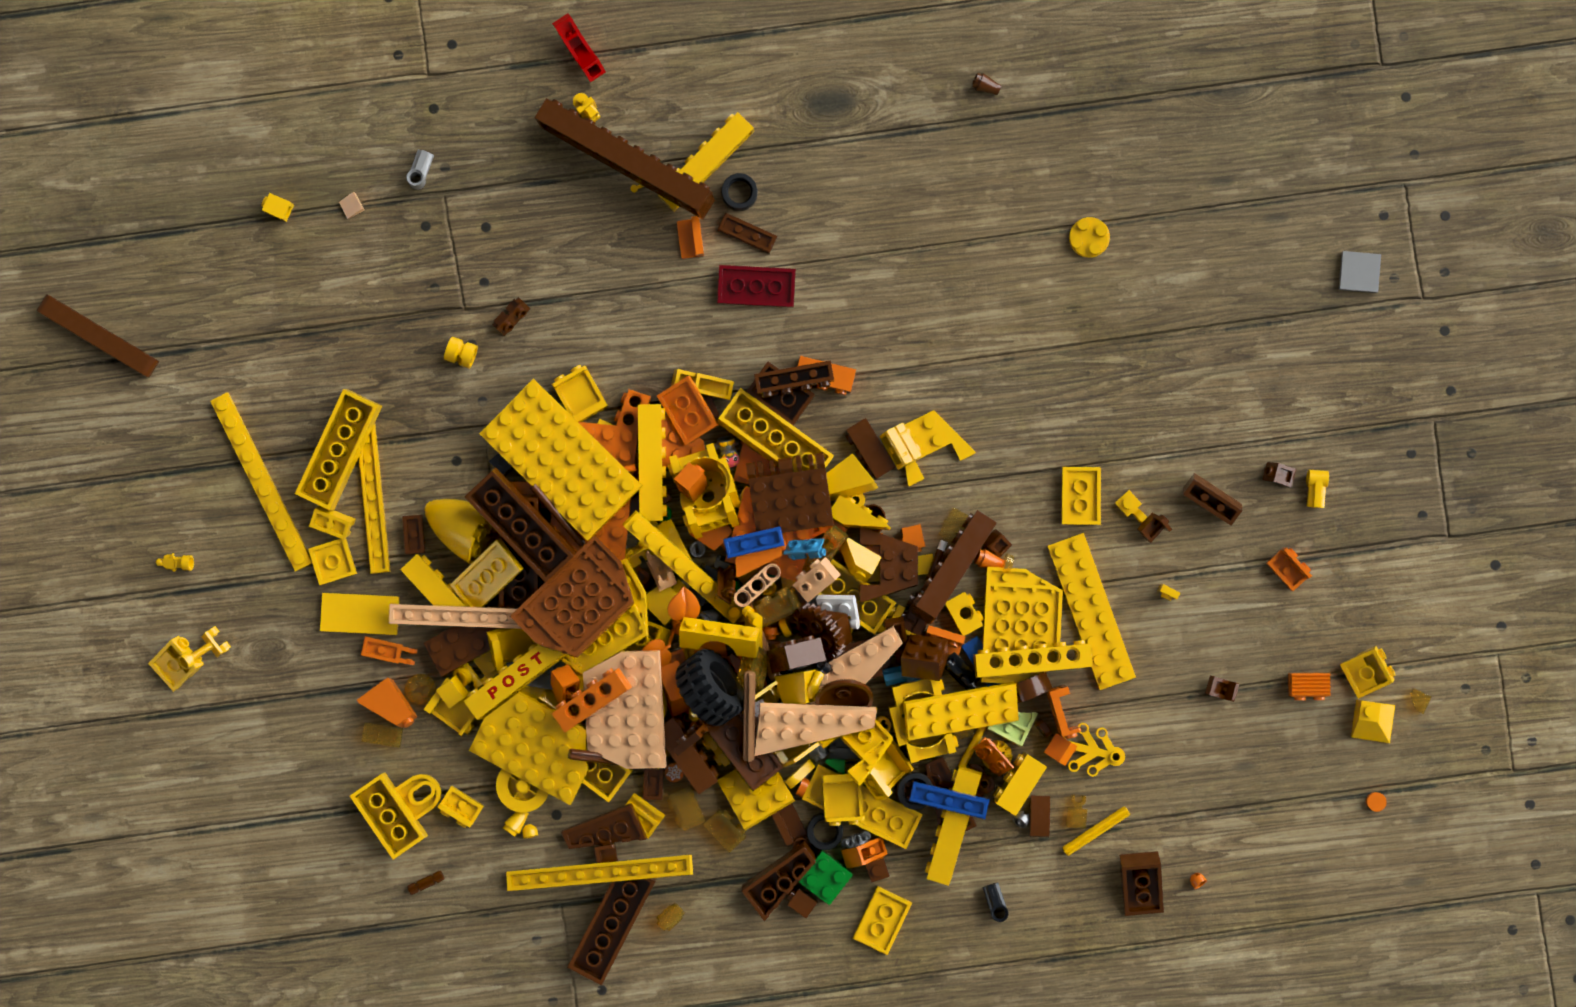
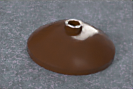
M840 679L829 682L820 688L815 695V705L871 707L873 703L872 690L864 683L853 679Z

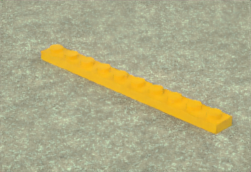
M227 392L211 400L210 402L295 572L313 564L309 552L230 394Z
M692 855L508 871L506 872L507 891L693 875Z

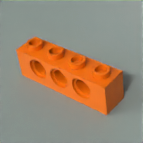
M612 668L602 674L604 678L599 682L597 679H594L586 685L588 687L587 690L584 692L578 690L571 695L572 700L567 703L563 700L555 706L557 710L552 715L564 733L632 688L620 668L615 671ZM603 683L610 686L609 693L603 690ZM588 694L593 695L594 703H590L587 700ZM572 705H576L578 707V714L572 711Z

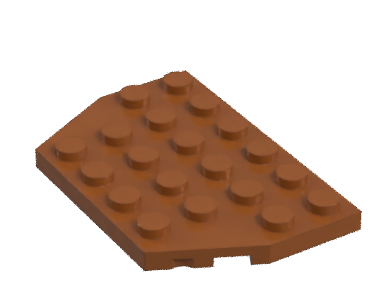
M594 535L573 558L532 594L510 617L537 645L578 658L634 604V600L622 562Z

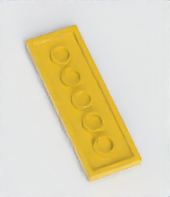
M1014 682L903 702L906 738L909 741L1019 720L1017 687Z
M818 764L802 800L824 810L822 776L839 775V773ZM862 785L864 820H860V824L856 826L907 849L923 814L909 809L889 797L876 800L869 789Z

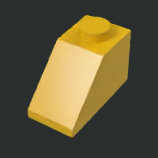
M847 538L840 549L848 571L856 579L866 583L872 576L881 557L852 539Z

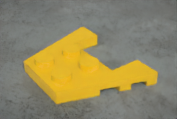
M934 410L905 424L911 431V438L914 443H917L921 449L922 456L919 459L949 444H952L960 461L976 453ZM916 461L905 466L908 486L924 480Z
M875 719L874 728L817 741L823 749L839 737L861 759L860 762L848 770V775L860 786L893 742V736Z

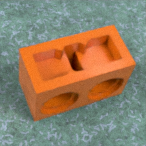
M630 389L628 393L624 392L621 399L623 404L622 410L617 411L614 420L617 422L616 426L638 428V406L632 407L630 400L633 397H639L641 400L640 405L650 404L651 396ZM632 415L634 417L633 424L626 425L624 423L625 416Z

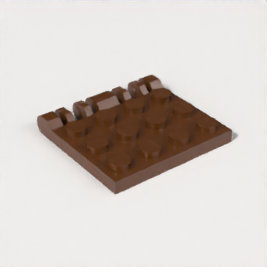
M823 452L815 453L817 469H814L812 454H808L807 461L810 470L802 471V459L800 456H796L798 472H794L792 457L778 459L780 471L778 475H776L774 459L769 460L771 476H764L762 461L757 462L759 477H756L754 462L746 463L756 532L781 526L782 533L834 525Z

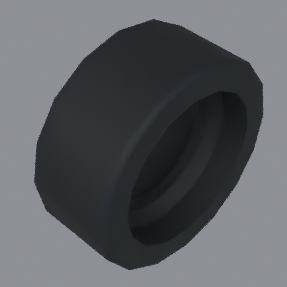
M736 173L725 179L721 193L723 201L729 208L743 211L754 205L758 190L752 177L743 173ZM736 181L747 183L751 190L749 199L743 203L732 201L728 194L729 187Z
M911 772L900 779L897 786V795L905 807L912 810H920L927 805L909 801L904 795V787L911 780H920L928 785H932L926 775L919 772Z
M819 813L809 821L807 837L815 848L830 850L841 842L843 826L842 824L835 826L836 835L832 841L826 843L818 841L814 836V827L819 821L824 820V813Z

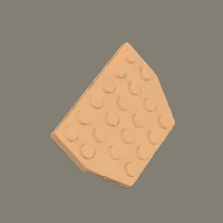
M660 650L622 651L583 673L584 691L588 689L586 686L594 679H597L599 682L604 678L602 674L611 668L613 671L620 668L632 686L628 691L586 718L587 750L598 752L603 758L626 769L665 768L666 749ZM603 683V690L609 693L610 686ZM587 695V700L590 703H594L593 695Z

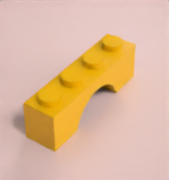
M683 617L679 629L680 647L699 650L706 642L718 641L730 646L737 656L756 658L760 646V628Z

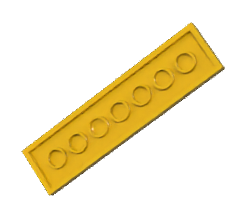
M1084 533L1048 545V551L1080 639L1085 640V644H1091L1093 662L1091 669L1098 689L1103 690L1136 678Z

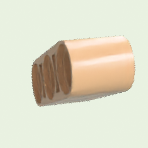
M770 563L737 590L734 595L735 603L740 607L749 605L780 577L781 570L779 566ZM769 567H775L778 571V574L773 578L769 577L766 573ZM754 580L762 581V589H753L752 582ZM741 592L748 595V601L745 603H740L737 599V595Z

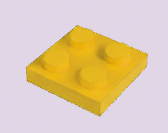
M340 538L308 549L319 585L357 574L347 539L343 540Z

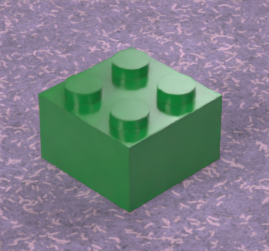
M820 850L816 856L815 864L802 877L799 883L830 906L852 877L853 872L826 851Z

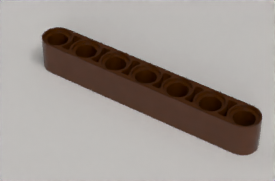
M48 294L45 295L36 310L150 378L159 363L157 359Z

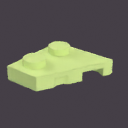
M1018 712V721L991 725L987 727V730L1022 747L1038 713Z

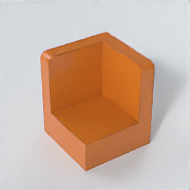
M1055 734L1044 753L1066 766L1077 746L1059 734Z

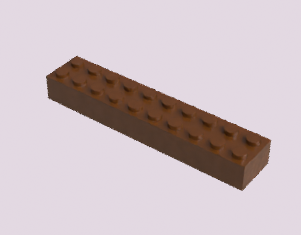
M546 98L534 117L543 130L704 220L715 201L712 192L709 190L710 187L705 183H696L689 174H680L673 165L669 163L664 165L657 156L653 154L648 156L641 147L637 145L632 147L627 144L628 141L623 137L618 136L616 138L611 135L612 132L602 126L600 129L595 126L596 123L587 117L585 119L579 117V113L571 108L569 110L563 108V104L555 99L551 101Z

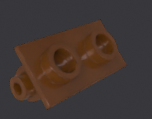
M519 297L516 300L513 299L505 308L510 312L508 315L502 311L493 320L494 323L492 325L504 336L511 332L519 320L524 318L531 309Z
M729 565L726 569L718 567L716 595L729 605L736 593V581L734 580L736 579V567L734 565Z

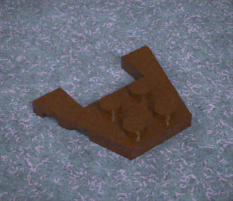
M863 527L859 528V544L862 546H879V556L881 557L880 585L860 584L859 603L918 585V546Z

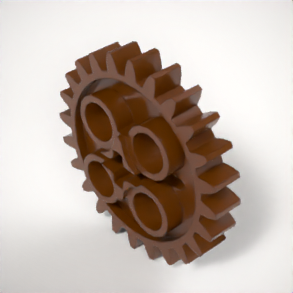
M808 602L802 604L794 611L793 617L795 619L793 623L796 624L794 628L799 631L797 633L798 636L804 638L813 635L814 639L821 638L825 658L829 660L837 658L844 652L843 649L846 647L844 645L846 641L842 638L844 634L839 631L841 627L836 626L837 621L832 620V615H827L826 609L822 611L820 605L816 607L814 603L810 605Z

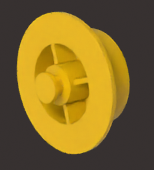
M501 769L498 774L496 791L501 802L510 810L521 813L531 812L539 808L549 795L504 769Z

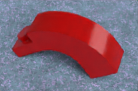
M569 13L552 23L590 83L606 73L600 60L582 36Z

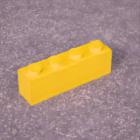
M416 554L400 569L432 605L466 607L450 586L451 583L447 584L443 580L445 576L438 569L434 570L430 566L432 562L425 555Z

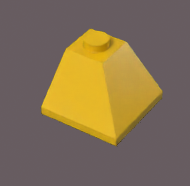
M1356 699L1351 738L1390 743L1395 705Z

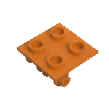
M984 737L979 744L973 747L977 756L989 765V769L994 774L1000 776L1014 768L989 738Z

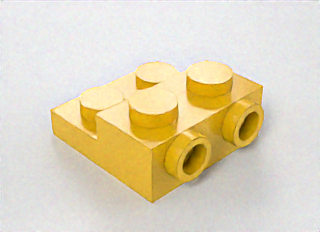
M179 636L171 639L148 663L173 692L178 690L188 678L192 677L204 665L201 661L202 656L194 660V666L187 670L180 665L178 657L185 652L191 654L193 651L188 647V640Z
M1374 646L1340 664L1358 699L1393 683L1395 680L1393 678L1396 676L1395 671L1391 665L1387 666L1384 660L1387 658L1382 648L1378 649L1377 646Z

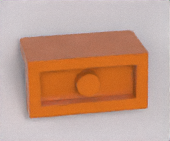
M693 216L688 220L677 221L681 258L687 259L704 256L699 217Z

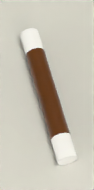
M940 540L925 582L929 577H934L931 573L939 561H941L948 542Z

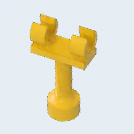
M214 626L201 636L206 643L191 654L185 652L178 657L180 665L187 670L194 666V660L211 650L218 658L227 652L231 646L228 642L218 646L213 638L220 631Z

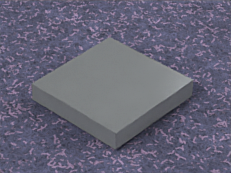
M1342 251L1339 290L1378 293L1381 254Z

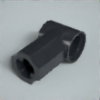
M999 883L982 887L992 918L997 922L1005 921L1008 918L1009 912ZM1001 907L1005 910V915L998 918L994 915V911Z

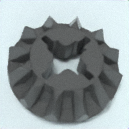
M867 831L857 833L843 839L841 845L847 849L868 842L871 835Z

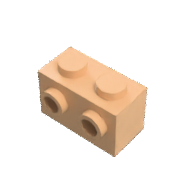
M826 557L821 561L819 559L815 560L809 566L811 570L807 573L803 570L795 577L797 581L793 586L807 603L841 575Z

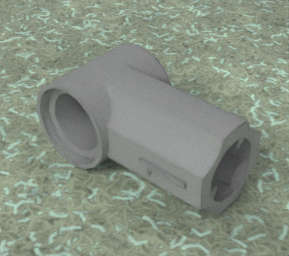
M418 149L411 170L407 173L406 177L409 185L416 190L422 189L425 186L426 177L434 158L433 154ZM414 176H421V180L418 183L412 182Z

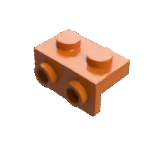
M1284 547L1269 559L1266 564L1291 591H1294L1306 579L1312 577L1309 573L1311 569L1304 562H1299L1297 559L1298 555L1292 548Z

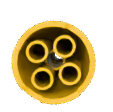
M437 499L429 501L424 508L426 519L436 536L449 550L469 564H472L494 541L499 539V533L468 501Z

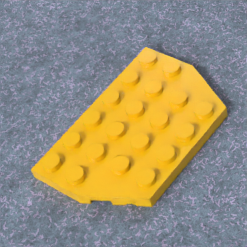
M627 558L621 560L634 604L578 658L567 655L561 659L562 662L568 664L580 674L649 635L646 591Z
M987 567L982 650L989 649V652L992 653L997 652V648L1008 647L1009 651H1014L1016 646L1027 645L1028 649H1035L1037 644H1047V647H1054V643L1060 642L1063 590L1034 575L1027 569ZM1053 651L1048 653V661L1054 662L1056 660V654ZM1034 653L1028 656L1029 663H1036L1037 656ZM995 656L990 659L991 667L995 668L999 665V660ZM1010 656V665L1015 666L1018 663L1017 656ZM1041 672L981 677V682H1014L1017 684Z
M518 692L484 718L469 751L571 805L585 779L589 767L586 761L570 760L568 752L571 748L587 750L586 727L579 723L564 733L552 715L556 710L522 692Z

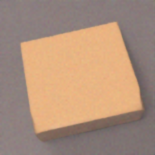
M355 192L339 202L347 219L365 211Z

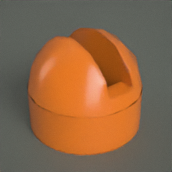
M1196 872L1190 876V883L1195 890L1207 882V879L1201 873Z

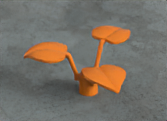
M682 587L668 604V614L672 618L671 623L673 627L670 630L671 634L668 644L665 645L662 639H654L648 642L641 650H660L661 667L668 665L671 661L672 655L668 649L671 647L674 634L679 635L683 617L696 619L700 613V605L697 598L686 587ZM718 641L706 642L699 650H694V654L701 649L713 650L714 653H719L722 658H726L728 655L725 643Z

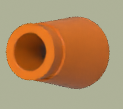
M980 549L974 559V563L982 568H1002L1004 560L986 549Z

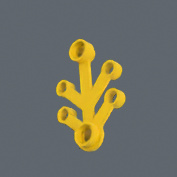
M1079 723L1077 725L1078 727L1081 725L1086 726V731L1079 733L1082 734L1088 745L1070 741L1077 746L1076 751L1086 753L1076 760L1069 761L1068 769L1070 771L1077 772L1080 766L1097 756L1104 757V759L1095 765H1089L1086 769L1087 774L1092 777L1096 776L1100 770L1108 765L1119 766L1124 762V751L1119 747L1113 746L1107 736L1108 731L1105 728L1099 727L1095 734L1102 740L1107 750L1098 747L1086 723ZM1099 730L1105 731L1103 737L1098 735ZM1114 753L1119 754V758L1117 760H1113L1112 758ZM1071 763H1077V768L1071 769ZM1091 767L1096 769L1094 774L1089 773Z

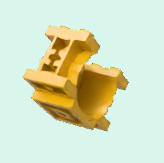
M713 443L707 444L706 450L677 458V455L669 457L671 464H668V469L673 481L689 462L694 466L695 464L699 465L705 471L704 474L707 477L706 480L709 486L694 503L680 493V503L686 514L683 515V520L689 534L693 533L695 539L703 537L702 533L728 524H731L732 527L739 525L735 508L740 507L741 502L726 457L719 459ZM706 492H713L715 498L711 502H705L703 495Z
M920 679L891 686L895 705L888 706L897 744L898 746H906L910 763L955 753L956 747H959L957 737L955 734L952 735V733L909 741L906 738L905 717H902V714H904L903 702L942 695L941 691L945 690L942 679L940 681Z

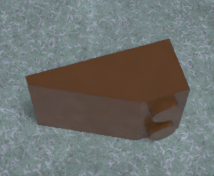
M1158 851L1119 855L1125 916L1164 913L1162 871Z

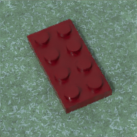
M719 265L717 304L794 308L796 269Z

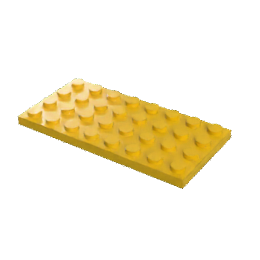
M532 379L479 433L531 486L537 484L554 504L557 511L587 541L643 486L535 379Z

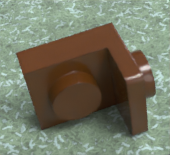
M1267 462L1263 480L1292 487L1296 469L1280 463Z

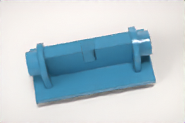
M813 538L789 541L783 554L788 555V558L792 560L806 559V553H808L809 558H822L826 555L825 548H822L825 539Z

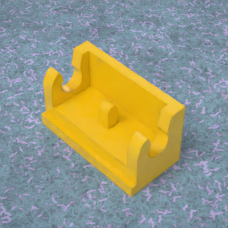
M318 506L313 512L309 527L345 540L350 535L351 526L354 525L356 519Z

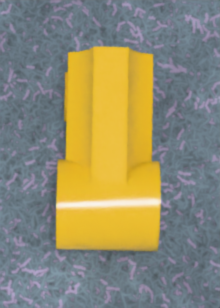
M1311 469L1307 471V507L1324 508L1325 492L1329 483V471Z

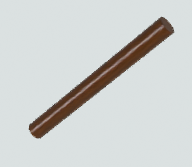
M534 484L530 488L531 491L574 541L582 547L586 543L585 540L557 511L554 504L537 484Z

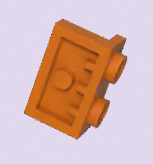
M930 625L926 628L924 635L948 639V655L955 652L958 656L966 637Z

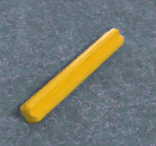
M1125 806L1064 845L1062 847L1063 851L1067 856H1070L1130 816V812Z

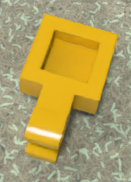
M1130 490L1114 503L1126 517L1132 514L1140 523L1148 518L1138 508L1142 503Z

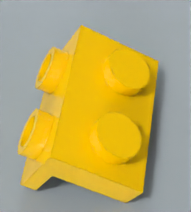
M451 786L437 808L440 809V813L444 816L455 818L457 820L456 823L464 828L468 826L470 828L484 808V805L456 787Z

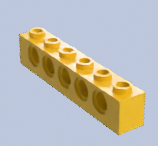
M1085 640L1073 641L1074 645L1067 646L1066 642L1054 643V647H1047V644H1037L1035 649H1028L1027 645L1016 646L1014 651H1009L1008 647L997 648V652L992 653L989 652V649L978 650V654H973L975 677L1093 667L1091 644H1085ZM1070 649L1075 652V658L1071 661L1066 656L1067 651ZM1051 651L1056 654L1054 662H1050L1047 659V655ZM1031 653L1037 656V661L1034 664L1028 661V656ZM1011 655H1015L1018 658V663L1015 666L1009 663ZM994 656L999 660V665L995 668L990 665V659Z

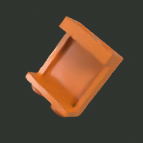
M1062 685L1052 688L1046 694L1058 734L1066 739L1077 737V733L1081 732V729L1078 726L1068 728L1059 698L1070 694L1068 686Z

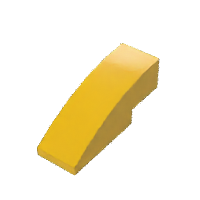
M674 369L671 386L690 376L701 395L726 400L731 399L734 381Z

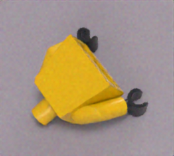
M828 662L816 663L818 671H815V669L793 673L792 669L780 671V676L775 677V681L778 683L776 687L777 695L784 704L814 702L824 674L830 672L831 665Z

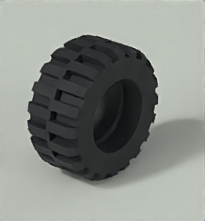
M701 649L678 666L675 679L677 680V688L680 690L679 693L684 698L686 705L691 708V711L700 720H704L705 723L712 726H720L743 711L744 684L741 682L740 676L735 672L734 667L725 658H722L719 653H714L713 650Z

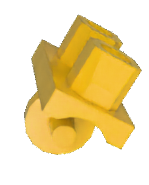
M578 93L574 96L573 105L581 118L587 117L596 122L601 117L592 97L588 98L583 93Z

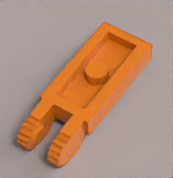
M365 636L361 655L397 664L414 665L415 661L412 659L401 658V653L405 651L417 654L418 649Z

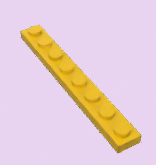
M635 510L623 523V526L731 623L734 624L742 616V608L735 603L734 598L732 597L730 605L721 600L716 595L717 582L639 512Z

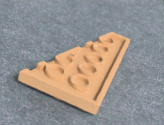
M894 626L829 661L831 670L829 673L824 674L819 689L829 682L840 679H853L866 684L903 643ZM815 701L806 704L815 705Z
M760 703L754 756L874 728L876 707Z

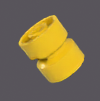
M452 336L447 344L444 360L452 363L459 362L460 366L470 369L475 360L478 345L469 342L464 344L463 340Z

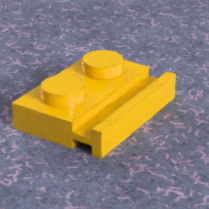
M634 793L626 805L632 803L649 839L665 817V814Z

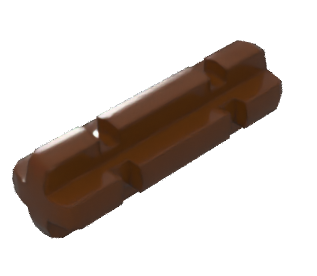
M437 871L433 875L418 880L417 883L414 882L408 885L407 888L409 893L413 895L418 893L419 890L422 891L435 885L436 882L443 881L445 878L442 871Z

